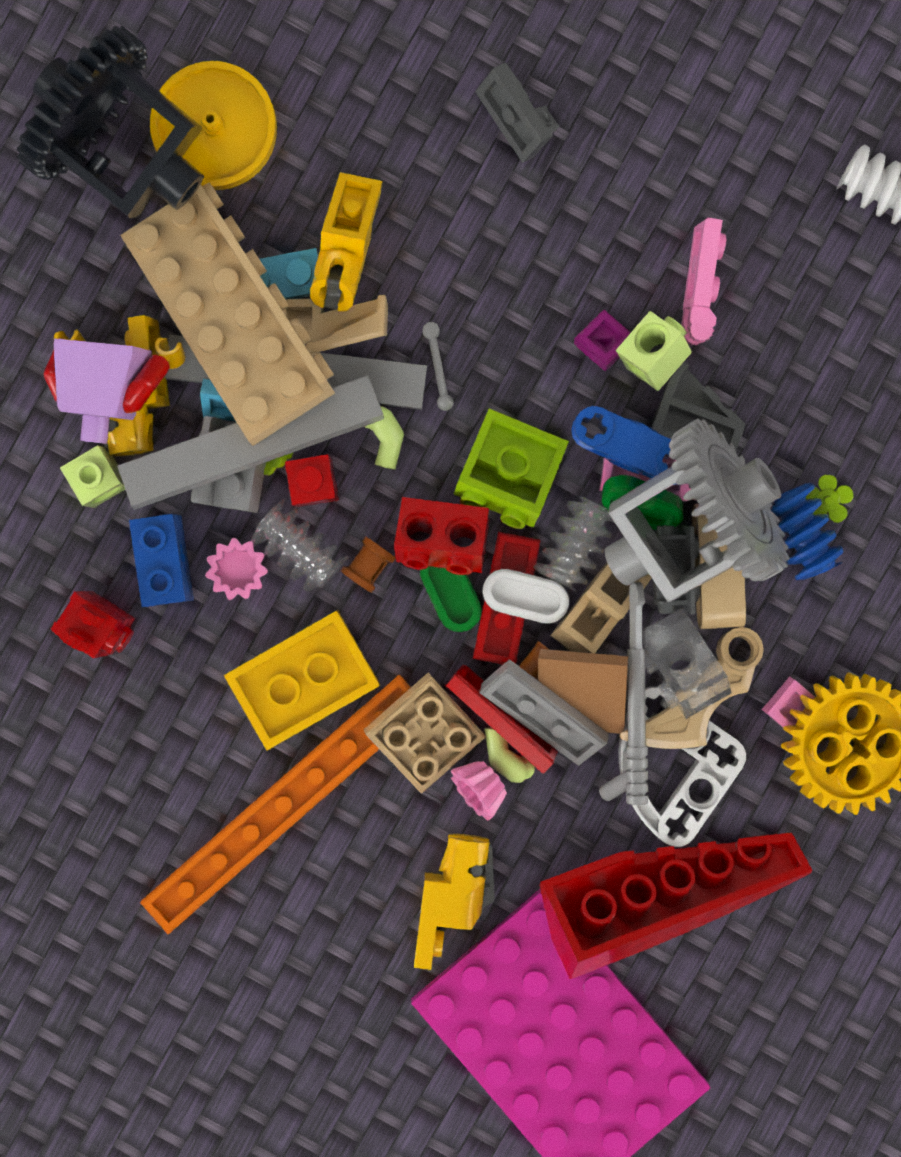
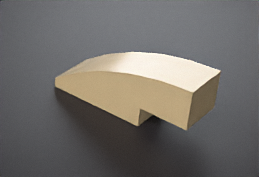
M606 562L550 636L571 652L595 654L617 622L630 609V585L622 584L615 577ZM647 574L635 582H641L643 588H645L652 578Z

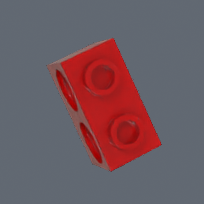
M402 497L394 541L396 562L403 563L404 566L417 570L426 569L428 566L446 568L448 572L456 575H469L472 572L482 573L489 529V508ZM416 532H426L430 535L424 541H414L410 538ZM460 537H467L474 541L466 547H460L453 543L455 539Z

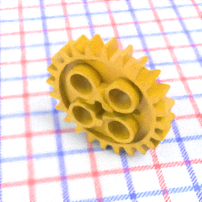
M848 672L846 673L844 683L833 675L829 676V689L815 683L813 686L816 697L811 699L801 695L800 699L805 706L804 710L791 709L789 712L797 719L796 725L783 727V730L793 736V740L781 744V748L793 754L783 761V764L790 770H796L790 776V780L798 786L802 785L800 792L809 799L814 797L813 802L823 809L829 804V808L838 814L846 807L848 811L858 815L861 803L870 811H875V798L877 797L889 804L891 799L888 790L894 788L901 792V782L899 781L901 778V691L891 690L892 684L882 679L876 682L875 677L865 673L859 680L857 675ZM857 705V715L853 720L847 722L846 717L849 709ZM886 733L885 744L876 750L877 740ZM828 737L829 743L826 750L817 754L819 742ZM851 740L855 743L853 747L849 744ZM857 766V774L852 780L847 781V773L852 767Z

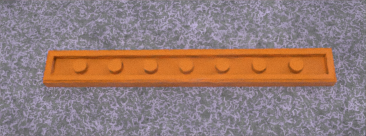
M401 674L397 675L140 901L141 905L167 934H170L379 750L366 736L364 729L411 688Z

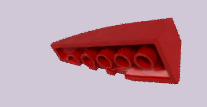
M791 832L739 838L737 842L716 844V841L698 843L696 847L674 849V846L659 847L656 851L635 854L634 850L618 852L541 881L540 890L552 942L571 980L723 917L809 875L813 870Z

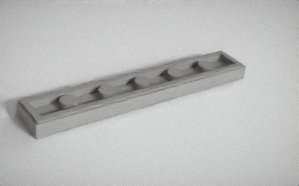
M169 334V351L173 350L178 342H181L186 358L180 367L170 369L164 378L202 383L203 379H209L185 338ZM321 353L334 376L327 379L332 388L368 375L380 405L422 410L427 373L426 365Z
M367 375L332 388L335 394L254 446L247 440L239 425L234 423L118 465L117 467L132 508L134 510L383 420L384 415L369 376Z

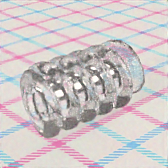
M579 495L578 497L582 502L568 501L566 504L567 509L574 517L560 516L558 523L565 529L566 533L552 532L550 538L558 548L544 547L542 550L550 564L536 563L534 569L541 575L558 582L574 592L577 591L572 587L573 583L584 585L588 583V579L580 572V569H595L596 564L588 556L589 552L601 554L604 552V548L596 541V538H611L612 533L604 525L605 521L614 522L607 508Z
M283 499L261 520L255 529L251 541L255 545H259L268 540L264 551L268 557L281 552L277 563L281 569L294 564L290 574L294 581L306 575L307 578L303 586L306 592L318 587L322 588L341 569L349 557L345 555L336 561L332 558L337 546L333 543L323 549L319 546L324 534L319 532L311 537L307 536L311 522L307 520L299 525H295L294 521L298 510L294 508L286 513H282L281 510L286 500Z

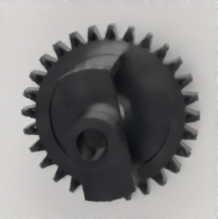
M114 26L111 31L106 29L100 38L95 36L88 49L83 46L75 62L72 59L66 62L62 57H58L50 62L35 82L33 93L42 99L43 102L34 107L33 111L36 115L25 124V127L28 129L19 138L22 143L17 147L19 152L17 159L32 174L44 180L58 178L59 173L65 174L69 168L129 218L140 215L155 193L174 209L179 210L194 195L204 178V175L182 157L201 132L202 126L142 77L140 70L146 68L145 61L148 58L145 45L124 26L120 28ZM125 90L134 92L175 126L128 192L103 173L111 163V160L105 154L96 150L89 161L84 157L88 155L84 147V143L87 140L94 145H98V140L94 136L95 131L101 129L104 132H109V128L105 124L106 117L119 118L118 112L114 109L115 104L118 102L123 105L129 104L128 99L122 94Z

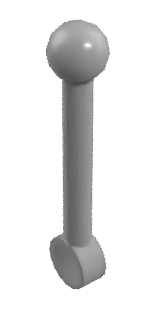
M428 322L423 326V336L429 340L439 391L437 406L440 410L448 411L453 407L454 400L447 392L437 342L440 330L436 323Z

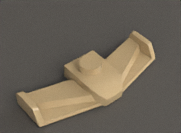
M379 295L376 300L353 305L348 311L332 310L324 312V308L314 305L311 299H286L289 306L282 310L289 322L297 317L308 333L311 341L306 343L305 347L312 357L321 351L387 336L388 303L385 295Z

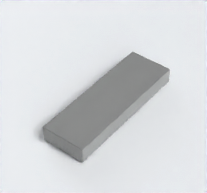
M510 659L481 684L479 692L481 695L578 766L608 742L609 733Z

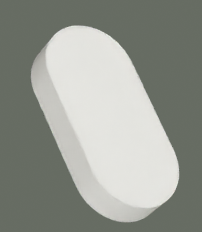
M510 569L494 571L486 578L483 585L484 600L492 609L541 623H553L560 620L567 612L569 606L568 594L565 588L558 582Z

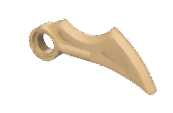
M739 627L721 636L716 647L718 660L673 704L646 720V746L662 749H685L707 745V726L713 711L729 697L749 691L755 666L761 660L764 650L762 640L756 632L749 628ZM734 638H743L750 645V656L744 662L734 660L729 654V643ZM628 729L619 734V737L627 742Z

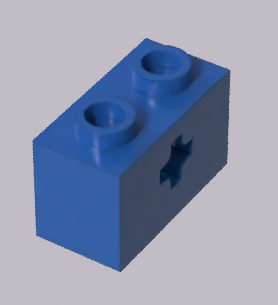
M167 514L129 520L142 608L193 601L194 597L182 516Z

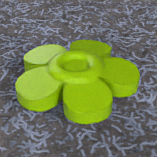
M823 475L818 481L821 491L815 487L806 496V499H821L822 504L813 512L814 515L827 514L828 512L833 522H842L847 517L848 512L839 503L846 504L851 502L853 491L847 485H841L836 489L837 479L833 475Z

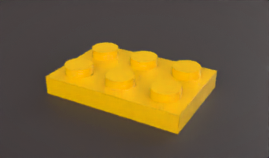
M338 610L224 675L266 750L271 749L381 685Z

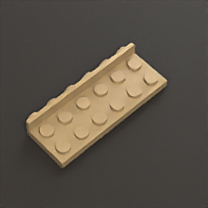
M209 182L204 186L200 184L194 195L179 210L174 209L168 204L120 236L247 440L254 446L335 394L327 381L334 374L320 352L313 357L310 355L305 344L311 341V338L297 317L289 322L282 310L288 307L289 304L275 283L267 287L260 276L266 273L267 270L253 249L245 253L238 242L245 239V236L231 215L223 220L217 209L224 204Z

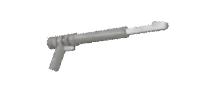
M633 582L629 587L630 649H627V656H629L627 679L628 746H626V751H623V773L599 788V794L605 801H611L622 793L628 792L626 795L627 804L645 805L648 803V795L646 794L648 792V782H646L648 780V770H646L648 768V758H646L648 756V746H646L645 649H642V605L645 603L643 584L641 582Z

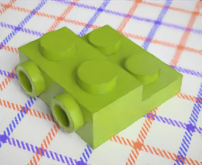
M488 409L453 495L460 497V503L463 505L486 507L501 514V521L512 528L522 529L525 525L534 527L569 441Z

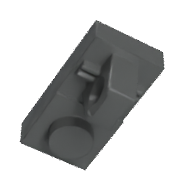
M507 63L493 68L475 91L522 163L534 158L559 128V124L556 123L546 106L533 107L522 84L515 77Z

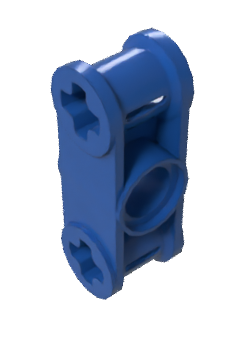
M598 406L583 409L573 421L571 432L576 444L606 458L612 464L650 479L668 469V465L663 462V459L670 458L669 452L671 449L669 448V443L671 439L659 434L656 430ZM592 418H596L600 421L598 428L603 431V435L597 433L590 439L585 436L587 428L581 425V423H589Z

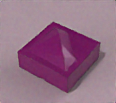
M603 310L574 338V345L606 372L620 358L616 349L631 332L607 311Z

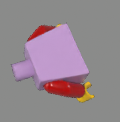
M78 329L74 330L71 339L67 337L64 331H58L54 334V350L43 375L54 400L57 402L59 411L83 415L80 441L107 444L110 418L133 420L136 412L141 410L168 371L180 367L185 362L186 356L181 342H178L176 347L169 351L170 346L167 338H158L156 340L155 350L157 355L151 356L152 351L135 346L86 342Z

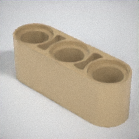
M699 504L693 505L692 512L699 506ZM705 515L692 516V526H694V533L699 540V548L718 538L715 530L706 533L702 532V528L708 523ZM727 545L718 547L721 552L728 549ZM700 552L697 559H695V567L706 562ZM732 567L700 585V596L696 602L697 622L700 629L745 626V578L742 576V570L735 571Z

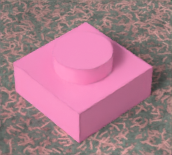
M788 677L762 710L781 727L796 725L797 719L789 713L790 710H804L805 706L800 699L801 695L814 699L815 696L795 679Z

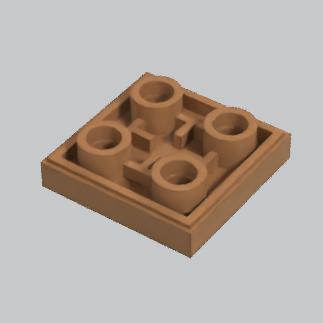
M540 649L538 656V681L607 733L620 734L625 731L629 656Z

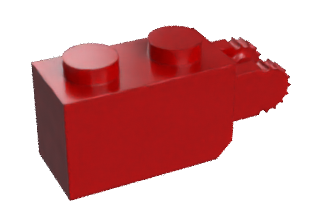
M74 591L70 597L71 601L59 620L54 622L51 630L64 643L80 652H84L93 659L112 655L115 650L121 653L134 634V630L130 629V626L136 618L94 591Z

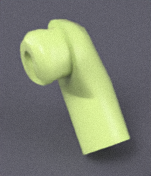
M380 406L384 419L364 427L373 430L380 441L375 465L396 470L404 432L393 413L387 408Z
M492 727L485 728L490 766L510 782L521 783L525 779L531 778L534 774L535 766L525 757L518 756L509 750L508 742Z

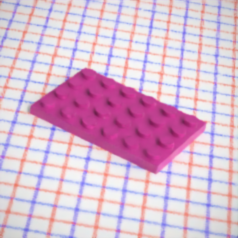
M540 889L411 998V1004L542 1157H631L711 1088L706 1079L608 965L571 980L569 979L551 939Z

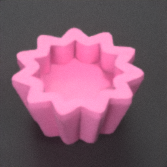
M232 538L228 546L221 543L217 544L216 555L206 558L211 568L205 576L214 581L213 591H225L228 600L234 599L238 594L244 599H248L251 589H262L260 577L268 573L267 568L261 565L265 554L254 552L252 541L241 545L238 539Z
M477 761L453 768L451 770L453 775L451 779L457 786L458 793L464 797L466 804L472 807L478 816L482 815L489 821L496 814L507 794L504 789L505 785L500 781V777L484 761Z

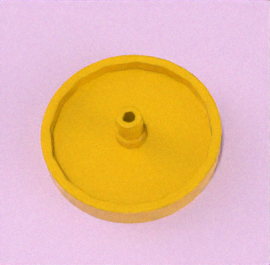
M203 61L179 70L164 83L159 91L202 126L201 132L182 156L204 175L201 186L210 182L214 190L230 189L247 182L260 172L273 152L277 136V121L273 105L266 90L253 75L227 62ZM152 108L150 114V133L157 152L175 126Z

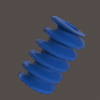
M811 482L781 493V497L774 501L775 505L771 508V511L782 519L778 524L780 529L784 533L789 534V537L784 541L788 549L795 548L796 553L787 560L788 565L802 564L804 567L794 576L796 581L814 577L843 563L835 562L844 552L843 547L828 546L837 535L835 530L821 531V528L829 521V516L827 514H813L821 506V499H806V496L815 488L814 483Z

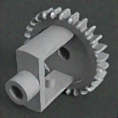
M696 419L673 434L669 443V448L671 449L669 457L676 461L671 467L610 504L609 515L624 536L605 548V558L611 571L624 585H630L649 574L667 602L674 601L732 567L735 571L742 570V576L750 578L752 581L767 580L788 567L786 562L789 560V556L786 553L788 546L782 539L785 537V534L777 525L780 522L779 518L770 509L773 506L772 502L781 497V491L774 475L760 458H755L745 464L744 457L742 455L737 456L732 442L728 444L722 432L717 433L714 425H708L704 419L702 421ZM675 483L678 485L689 484L691 486V490L685 493L683 499L691 500L694 498L698 501L699 506L692 512V516L705 515L708 523L702 528V532L706 533L715 530L718 536L717 539L706 543L698 550L706 562L683 575L637 507ZM727 545L728 549L723 552L718 548Z

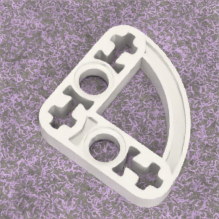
M649 686L645 688V699L647 697L656 699L658 695H661L663 699L660 704L665 709L677 700L675 696L659 687ZM645 705V714H646L648 708H647V706ZM628 712L626 714L625 730L628 729ZM709 721L707 726V742L711 731L716 732L717 735L711 741L724 749L731 744L733 746L731 754L735 757L732 764L723 762L721 766H718V755L705 747L703 755L698 754V750L704 746L685 748L683 750L696 760L661 811L658 813L649 799L645 805H632L644 824L659 839L670 846L682 847L694 839L746 762V752L743 745L711 721ZM621 738L619 739L618 750L620 774L623 773V751H626V746H628V742ZM697 779H706L712 786L710 798L702 803L692 801L689 796V787ZM682 798L690 808L699 811V814L694 818L688 812L682 821L686 828L685 832L682 835L675 832L670 837L667 835L670 829L665 823L669 818L677 820L681 816L684 809L678 806L677 803Z

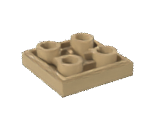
M429 672L364 729L366 736L421 794L486 737L482 730Z

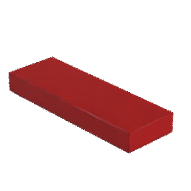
M498 532L490 574L500 569H510L534 576L541 540ZM484 600L473 659L502 665L510 659L516 664L525 618L498 612L489 607Z
M463 664L453 674L446 687L544 774L554 764L558 750L481 695L479 692L484 681L467 665Z

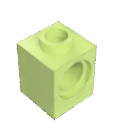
M651 311L648 312L616 349L627 370L657 391L661 389L692 353L684 337L687 332L683 326L669 316L663 320ZM664 344L660 350L650 352L654 346Z
M99 445L60 467L82 506L95 508L125 490L116 460L113 455H109V452L104 447Z

